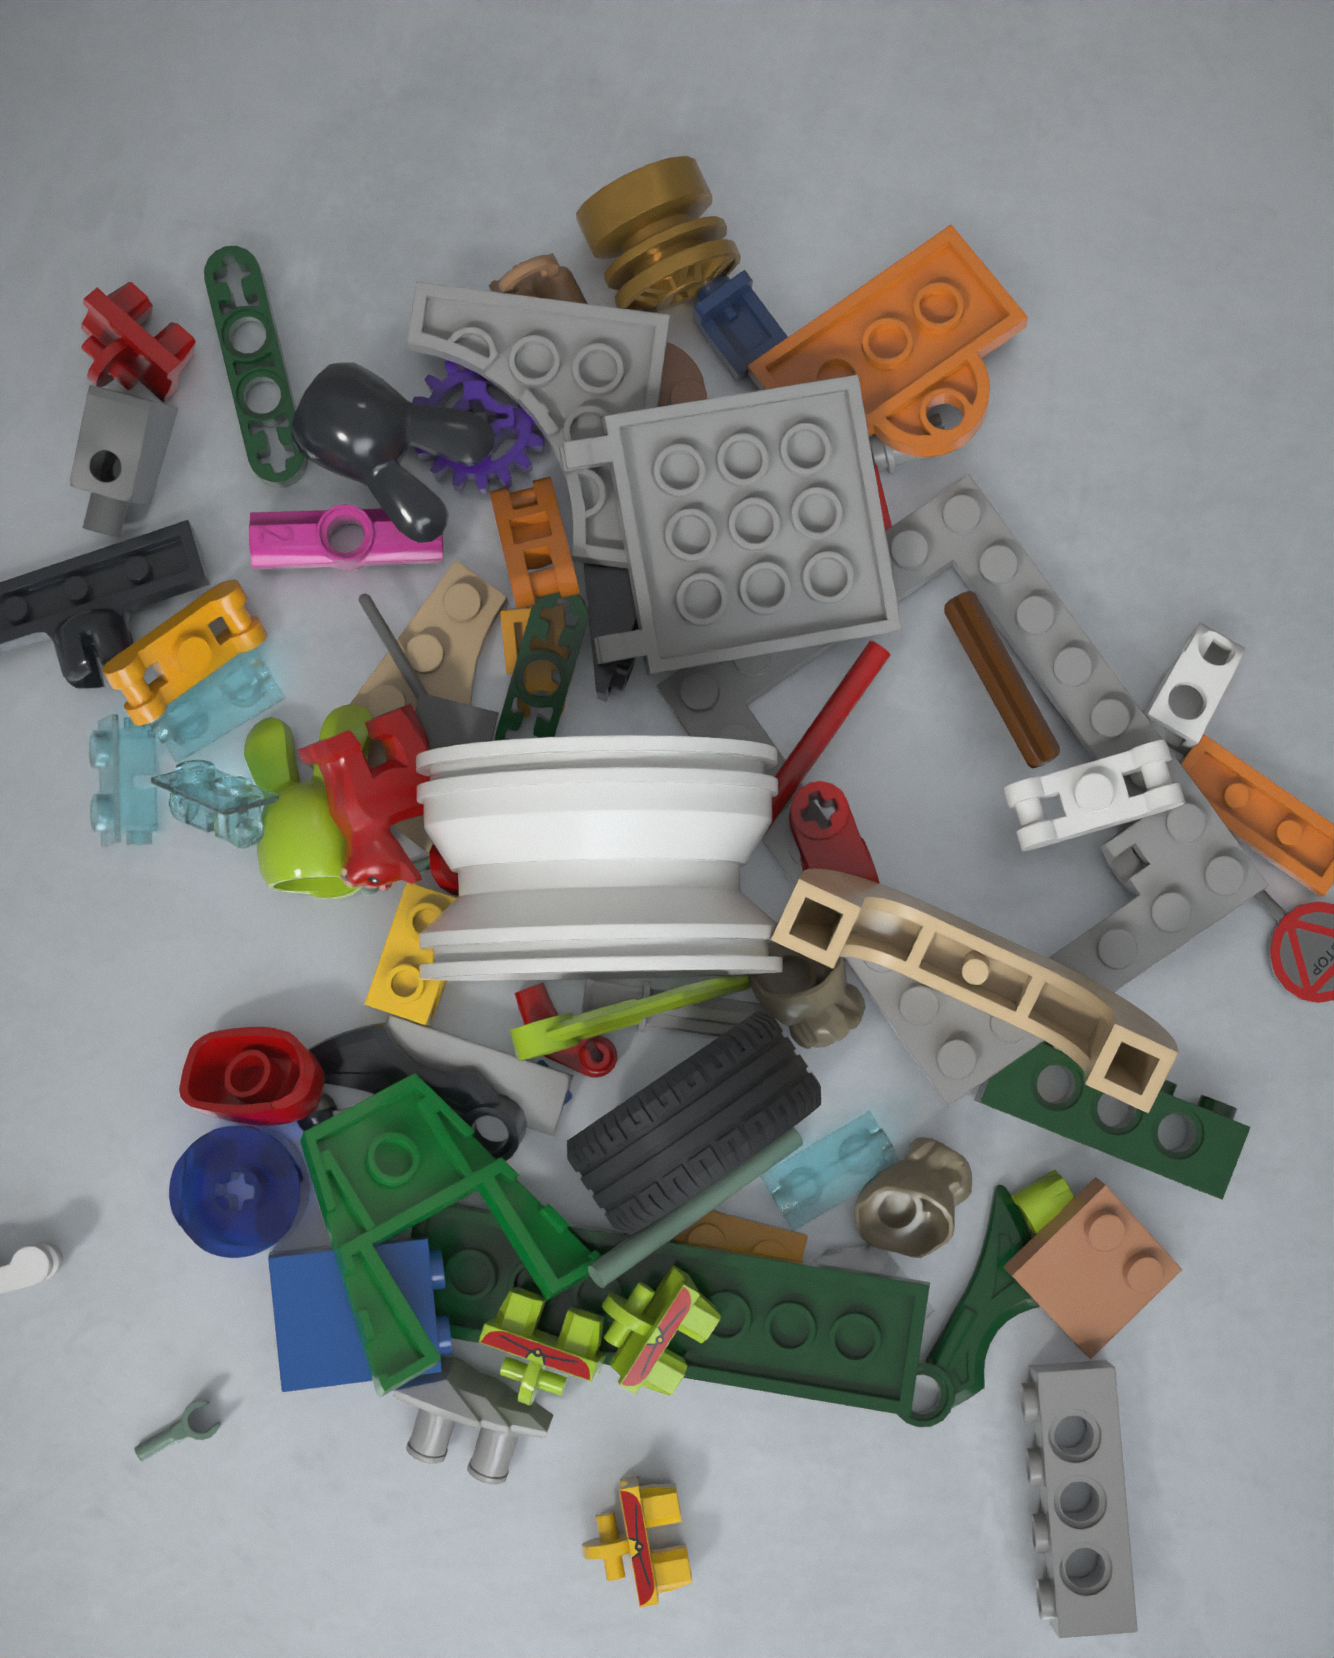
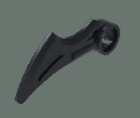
M386 1023L372 1024L345 1031L309 1048L316 1056L325 1073V1084L353 1088L375 1095L416 1073L475 1131L472 1136L496 1160L502 1158L507 1161L512 1158L526 1134V1117L517 1102L506 1095L495 1093L475 1070L443 1072L416 1062L399 1047ZM483 1116L496 1117L507 1127L508 1138L497 1142L486 1139L478 1131L476 1120Z

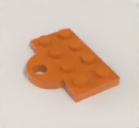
M949 225L748 365V375L760 390L858 375L869 437L875 434L884 444L906 455L915 457L941 456L965 445L981 428L987 414L990 395V380L982 358L1025 329L1028 316L956 229ZM949 404L961 412L963 419L956 427L943 430L934 427L928 421L927 414L937 405Z

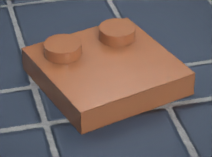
M1097 1177L1003 1266L1090 1360L1182 1271V1268L1116 1195Z

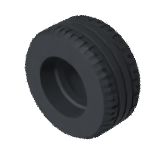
M756 1011L567 1140V1160L576 1173L580 1172L582 1175L580 1180L588 1191L592 1190L594 1193L593 1199L600 1209H605L606 1213L604 1215L613 1228L629 1235L642 1230L754 1156L821 1105L820 1083L812 1072L808 1073L806 1070L808 1065L801 1055L795 1054L794 1050L796 1048L789 1037L782 1035L783 1029L775 1017L761 1011Z

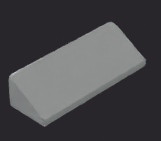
M395 1015L388 1016L386 1025L399 1047L416 1062L443 1072L475 1070L495 1093L506 1095L518 1103L524 1111L527 1128L554 1136L574 1075L529 1060L518 1062L517 1057Z

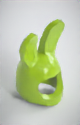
M356 704L338 707L324 720L319 740L351 730L361 743V750L366 758L373 739L369 736L365 722L372 720V715L365 707ZM264 718L253 726L246 737L244 745L245 760L265 803L258 821L257 857L260 873L271 890L306 894L322 899H343L352 896L363 887H350L340 877V871L345 859L346 841L329 814L327 792L320 768L317 764H314L312 779L300 782L291 728L278 718Z

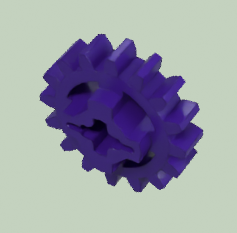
M445 361L448 377L440 381L437 377L428 374L424 380L432 393L429 398L414 396L412 403L414 405L443 407L453 394L464 389V394L451 409L471 411L475 414L479 412L485 413L486 419L491 424L495 434L494 448L485 461L473 466L461 465L416 447L415 450L419 459H430L435 456L436 459L430 469L432 476L438 480L449 471L452 472V485L454 490L459 492L464 489L468 479L476 480L481 495L488 493L489 479L498 477L504 487H512L510 471L513 468L517 467L520 471L528 474L533 470L532 463L526 455L527 451H544V440L533 433V430H538L539 427L513 398L511 399L516 404V408H513L512 404L500 405L489 395L488 386L504 392L500 387L470 369L460 371L454 362ZM517 439L505 455L494 460L493 454L506 440Z

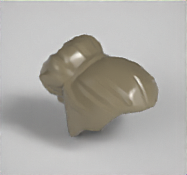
M768 943L769 956L782 957L783 971L749 974L748 980L757 1000L779 1022L789 1026L791 1037L799 1046L806 1049L830 1046L835 1042L843 1040L852 1029L857 1028L862 1021V1016L866 1009L865 1000L856 986L846 982L843 957H839L834 968H830L778 943Z
M916 1138L909 1144L903 1161L895 1163L877 1173L864 1185L858 1194L854 1217L861 1238L874 1248L914 1258H922L949 1242L955 1228V1206L966 1200L972 1192V1172L969 1162L964 1156L933 1138Z

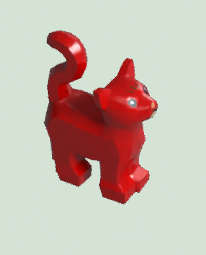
M411 703L365 722L370 738L380 741L385 750L386 762L370 768L361 750V743L351 730L298 749L302 762L317 764L324 778L329 814L346 841L345 859L340 871V877L350 887H365L367 889L379 887L381 891H386L391 888L392 883L399 880L410 884L422 880L420 872L390 832V827L394 824L424 816V804L417 802V786L430 781V776L419 774L416 771V756L430 749L428 738ZM433 843L429 851L430 873L440 888L451 895H459L458 873L451 871Z

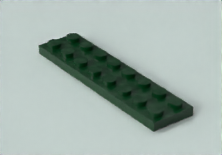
M452 1204L412 1227L411 1238L425 1236L428 1239L429 1250L441 1249L445 1288L433 1290L436 1316L448 1315L452 1339L479 1343L484 1324L498 1314L509 1291L514 1287H519L544 1297L489 1209ZM569 1223L570 1225L567 1228L591 1252L597 1250L602 1256L631 1236L622 1231ZM670 1240L604 1288L599 1287L589 1276L545 1302L537 1327L540 1331L559 1337L567 1311L571 1307L604 1317L602 1339L598 1351L606 1353L603 1364L610 1365L609 1363L619 1348L604 1339L605 1334L615 1320L603 1309L602 1304L609 1293H614L628 1300L638 1282H642L656 1291L670 1267L674 1265L689 1274L698 1291L717 1308L721 1315L720 1321L710 1337L703 1343L696 1341L679 1330L676 1331L666 1348L684 1358L687 1364L683 1378L911 1416L930 1282Z

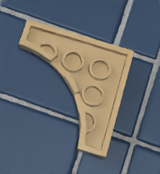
M457 560L454 561L398 637L397 642L429 695L471 705L474 676L485 641L508 598ZM387 652L350 704L365 707L372 715V718H375L410 703L415 711L417 699L391 655ZM374 739L366 755L370 768L386 762L382 743ZM306 763V765L314 770V764ZM424 816L392 825L393 828L429 853L433 841L424 829Z

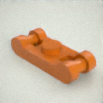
M551 476L533 480L534 487L509 493L508 487L489 491L517 609L536 605L535 598L559 592L561 599L580 594ZM553 564L552 568L528 573L530 569H539Z

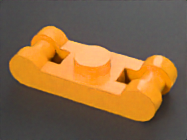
M227 580L216 585L105 664L102 672L113 689H121L127 700L124 704V709L134 725H146L158 719L164 714L167 705L239 653L253 650L265 641L267 632L257 616H250L244 605L247 601V596L237 580ZM222 617L228 628L214 636L208 625L217 618ZM152 665L158 678L147 684L143 676L146 673V669Z

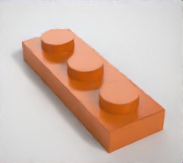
M1203 734L1199 743L1186 752L1180 764L1234 838L1319 897L1325 896L1334 883V824Z

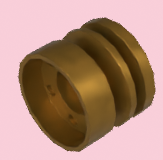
M689 156L670 157L627 173L593 194L576 212L577 223L593 257L599 259L619 257L604 272V280L608 288L619 290L615 295L617 308L656 313L681 305L695 298L702 288L713 283L718 276L725 273L729 275L740 263L741 255L735 242L723 239L727 235V225L724 219L717 216L699 218L712 204L713 196L694 158Z

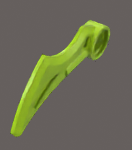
M749 974L722 976L675 988L640 1000L633 998L572 1016V1013H566L509 1030L517 1060L521 1062L579 1045L581 1040L640 1024L644 1018L748 990L751 987L748 980Z

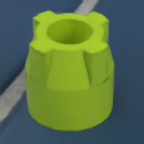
M1054 1169L1011 1194V1197L1025 1223L1035 1236L1074 1198V1195L1065 1179Z

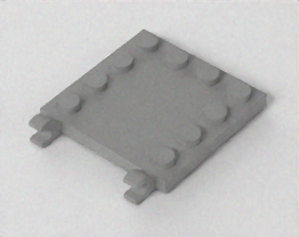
M858 375L606 415L602 418L604 436L563 442V446L559 447L563 473L610 464L639 630L594 638L597 664L644 656L647 675L902 630Z

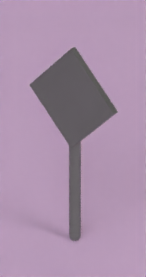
M366 593L361 594L358 599L361 607L417 699L415 713L428 738L429 749L492 741L499 712L429 695L370 595Z

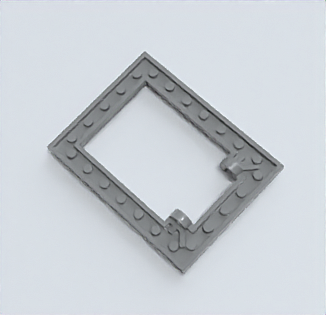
M970 474L885 531L897 603L953 566L969 589L976 593L984 610L1094 761L1130 751L1146 743L1163 740ZM839 642L680 669L656 685V687L690 737L745 740L768 744L777 748L747 705ZM1170 748L1172 760L1167 762L1172 782L1180 784L1186 803L1161 813L1137 819L1136 822L1101 845L1104 857L1113 873L1130 893H1135L1137 897L1049 957V959L1090 978L1114 993L1269 886ZM778 749L777 765L764 770L765 775L774 777L785 762ZM1142 771L1123 777L1129 798L1147 792ZM802 783L762 838V842L794 887L803 870L800 863L801 857L790 829L788 816L792 799L797 791L803 787ZM809 801L808 812L802 819L804 822L815 820L819 829H827L828 820L815 801ZM1132 847L1147 867L1144 868L1142 864L1138 861L1135 854L1133 853ZM843 957L947 1108L1044 1042L1043 1039L887 967L859 958Z

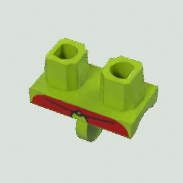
M674 1265L670 1267L656 1291L646 1284L638 1282L628 1300L614 1293H609L602 1304L603 1309L615 1319L605 1334L604 1339L619 1348L609 1363L611 1368L620 1375L619 1385L635 1395L642 1385L668 1396L673 1395L685 1376L687 1364L684 1358L666 1348L676 1331L679 1330L696 1341L703 1343L710 1337L720 1321L721 1315L717 1308L698 1291L689 1274Z
M514 1287L509 1291L498 1314L484 1324L479 1343L529 1360L527 1364L506 1356L500 1370V1375L522 1382L518 1401L531 1406L539 1389L559 1396L563 1395L568 1378L547 1371V1367L591 1382L595 1374L600 1373L606 1353L598 1351L602 1339L604 1317L571 1307L567 1311L560 1336L558 1337L537 1329L546 1299L539 1294Z

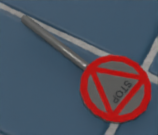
M1263 890L1254 898L1278 921V924L1271 933L1268 949L1272 973L1283 989L1300 1000L1316 1003L1333 1001L1334 904L1316 901L1298 905L1287 913Z

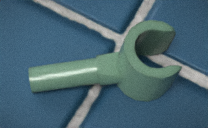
M202 1399L193 1401L186 1407L181 1420L170 1425V1428L137 1445L134 1450L139 1460L144 1461L176 1442L180 1443L189 1437L195 1440L211 1438L219 1429L220 1422L203 1432L193 1429L189 1422L190 1413L196 1408L205 1406L210 1401Z

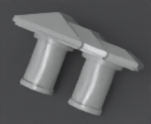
M441 1357L442 1372L419 1375L394 1390L393 1396L396 1399L419 1408L406 1450L409 1455L421 1462L437 1464L445 1460L448 1452L447 1446L455 1422L474 1429L481 1427L467 1471L475 1479L487 1484L504 1483L509 1473L508 1467L519 1436L546 1437L553 1418L552 1413L536 1402H533L531 1406L519 1402V1393L495 1377L479 1372L457 1357Z

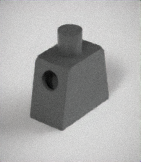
M89 385L70 477L71 487L91 492L82 528L120 538L128 503L150 504L177 416V407ZM119 458L121 472L116 479L113 474V465Z

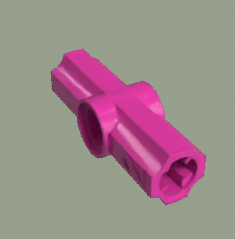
M342 504L333 506L329 510L250 513L249 548L253 570L336 567L339 570L354 571L362 569L364 566L444 563L443 534L432 542L417 543L401 533L382 508L360 509L353 505ZM353 524L360 527L365 533L360 547L347 553L339 552L332 548L330 540L335 529L341 525Z

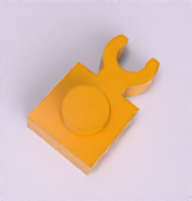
M564 603L556 604L554 608L543 606L540 616L550 620L547 638L544 642L538 637L533 636L530 648H549L558 652L564 658H568V646H558L562 628L566 625ZM532 606L521 609L509 608L500 610L506 674H513ZM543 659L529 663L523 671L526 680L524 683L525 687L531 693L543 690L551 694L559 686V683L553 679L552 670H558V668L552 662ZM517 698L518 709H525L524 717H530L531 706Z

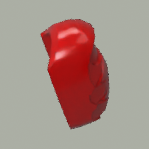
M270 1027L231 1028L210 1032L201 1036L193 1043L182 1070L179 1092L185 1104L207 1116L257 1126L282 1125L304 1119L317 1109L324 1093L325 1073L316 1056L290 1032Z

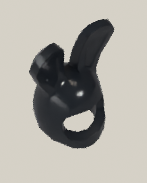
M354 362L329 364L315 377L301 398L291 426L292 442L301 455L336 475L368 486L396 528L406 537L417 543L432 542L442 535L448 524L449 514L441 498L400 465L409 446H416L461 465L473 466L482 463L488 458L494 448L495 434L491 424L481 416L465 410L414 405L384 379Z

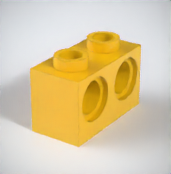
M406 882L364 1005L426 1026L433 1025L447 981L420 979L419 965L433 963V951L419 949V934L457 898Z

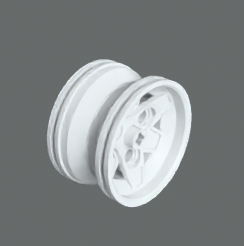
M617 735L499 740L453 745L419 753L416 756V771L419 774L430 776V781L417 786V802L424 804V829L451 871L458 873L459 897L419 934V949L433 951V963L419 965L420 979L445 981L582 980L586 978H667L782 972V957L769 956L768 943H776L771 938L777 923L740 891V867L747 865L772 822V797L778 795V779L765 775L764 770L777 765V748L759 742L724 738Z

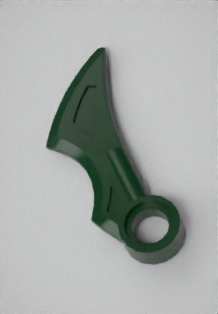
M998 1184L993 1188L985 1237L968 1285L927 1358L919 1360L917 1375H926L935 1380L939 1392L937 1402L931 1409L924 1412L912 1410L911 1416L897 1414L907 1424L916 1427H932L942 1422L951 1412L952 1408L985 1388V1358L990 1343L998 1330L1018 1314L1040 1307L1003 1268L1032 1239L1017 1205L1007 1188L1003 1185Z

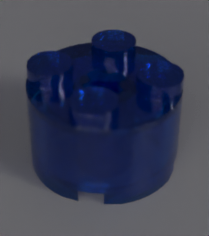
M249 1124L217 1128L198 1138L176 1162L169 1184L170 1207L178 1225L205 1252L226 1258H242L255 1255L288 1237L300 1223L306 1211L310 1194L308 1170L298 1147L285 1136L271 1128ZM242 1173L244 1174L245 1184L254 1186V1196L245 1199L242 1206H238V1196L227 1192V1184L238 1180Z

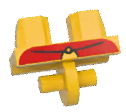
M639 1476L620 1479L621 1487H619L627 1533L618 1534L615 1512H604L595 1515L599 1537L581 1544L583 1557L589 1560L603 1559L606 1580L614 1581L626 1577L622 1555L630 1553L639 1608L659 1604V1593L669 1592L692 1583V1573L686 1544L652 1550L648 1531L650 1527L682 1522L676 1484L652 1483L641 1485Z

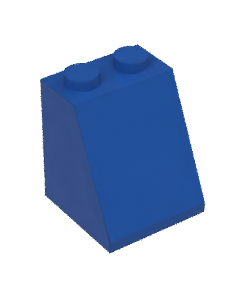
M425 1236L392 1239L375 1247V1250L439 1355H451L452 1343L448 1315L436 1316L433 1290L445 1288L441 1249L429 1250L428 1239ZM332 1246L269 1252L268 1263L282 1392L373 1381ZM441 1360L436 1366L422 1374L442 1372Z

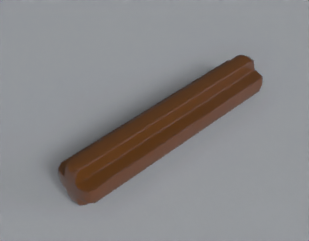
M967 591L953 597L945 604L944 613L1027 765L1033 769L1051 762L1059 755L1060 746L976 593Z

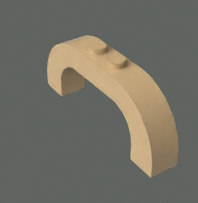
M813 868L804 870L800 874L771 938L772 941L830 968H834L839 957H854L879 964L1021 1028L1050 1043L1072 1058L1084 1071L1085 1085L1146 1113H1149L1179 1053L1175 1040L1165 1028L1141 1009L1101 984L1054 960L918 898L855 875L827 869Z

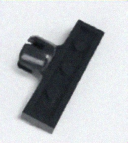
M189 520L0 582V655L40 641H53L62 675L70 685L77 689L86 690L105 687L97 657H99L104 667L108 661L134 643L128 625L130 614L139 608L211 585L194 528Z

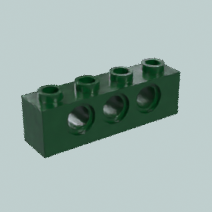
M1046 1041L1040 1043L981 1084L974 1101L1222 1200L1251 1128L1234 1121L1237 1108L1201 1095L1197 1105L1173 1096L1177 1084L1166 1079L1149 1113L1128 1104V1112L1124 1120L1117 1125L1107 1126L1100 1119L1097 1110L1098 1102L1104 1093L1085 1085V1076L1082 1068L1067 1054L1055 1049L1053 1045ZM1051 1065L1061 1067L1069 1079L1067 1093L1055 1102L1044 1100L1037 1089V1080L1040 1073ZM1177 1113L1187 1124V1138L1180 1147L1167 1150L1159 1141L1158 1128L1166 1116Z

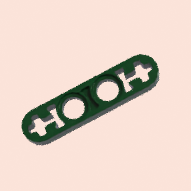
M225 246L216 250L208 258L204 268V280L248 462L255 475L264 484L274 488H286L297 483L302 478L308 466V459L298 452L292 442L291 426L296 405L265 277L255 256L247 249L239 246ZM237 263L242 272H250L251 275L241 279L244 298L248 305L259 300V306L236 307L234 295L227 283H218V279L227 276L228 265ZM224 308L233 309L224 315ZM246 321L260 323L266 330V339L263 346L253 353H242L237 351L232 345V334L235 328ZM260 381L275 383L281 392L279 404L268 413L253 412L246 404L248 390L253 384ZM288 419V427L278 426L276 430L279 441L285 451H294L295 456L285 460L286 470L276 473L271 464H262V458L271 455L267 434L262 430L253 435L252 429L254 427L272 428Z

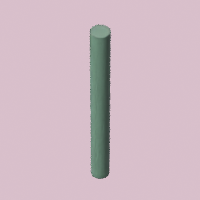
M794 1127L728 1174L660 1219L634 1233L588 1266V1272L593 1281L601 1288L607 1286L803 1145L800 1134Z

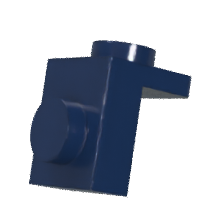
M743 270L732 279L726 273L718 276L713 283L700 290L696 296L700 302L694 307L693 322L737 381L748 375V365L788 338L753 291V280L746 270Z

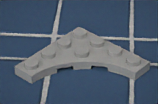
M416 282L407 345L409 351L434 355L455 362L480 374L500 387L537 424L549 442L563 472L559 447L563 446V442L604 436L602 418L606 415L658 407L670 315ZM610 464L563 473L569 491L573 515L572 561L628 569Z

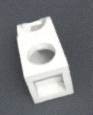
M1201 622L1198 623L1190 634L1173 666L1167 671L1152 700L1143 711L1162 739L1167 741L1168 747L1182 755H1185L1186 752L1199 743L1245 650V647Z

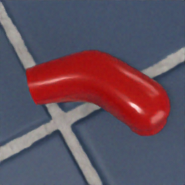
M543 982L514 993L524 1025L559 1015ZM601 1035L581 1040L577 1046L544 1055V1057L591 1078H599L609 1074L615 1068L618 1056L613 1042Z

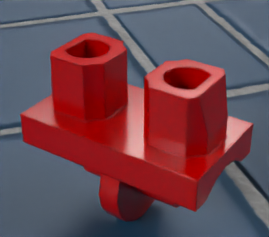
M132 282L126 283L108 296L96 287L83 299V305L88 308V312L81 323V330L89 337L82 344L81 349L94 360L88 370L87 379L98 387H104L115 379L127 391L133 389L140 381L163 403L166 402L177 392L179 374L194 356L196 345L194 337L178 323L173 322L169 323L155 337L151 336L140 325L151 317L153 305L149 301L148 296Z

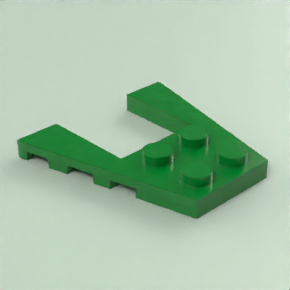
M416 1073L306 1130L300 1139L369 1371L379 1398L436 1366L441 1360V1356L375 1250V1247L478 1191L546 1301L589 1277L588 1266L602 1257L597 1250L591 1252L567 1229L570 1224L549 1203L546 1206L542 1205L517 1180L519 1174L504 1159L499 1158L496 1160L472 1136L475 1131Z

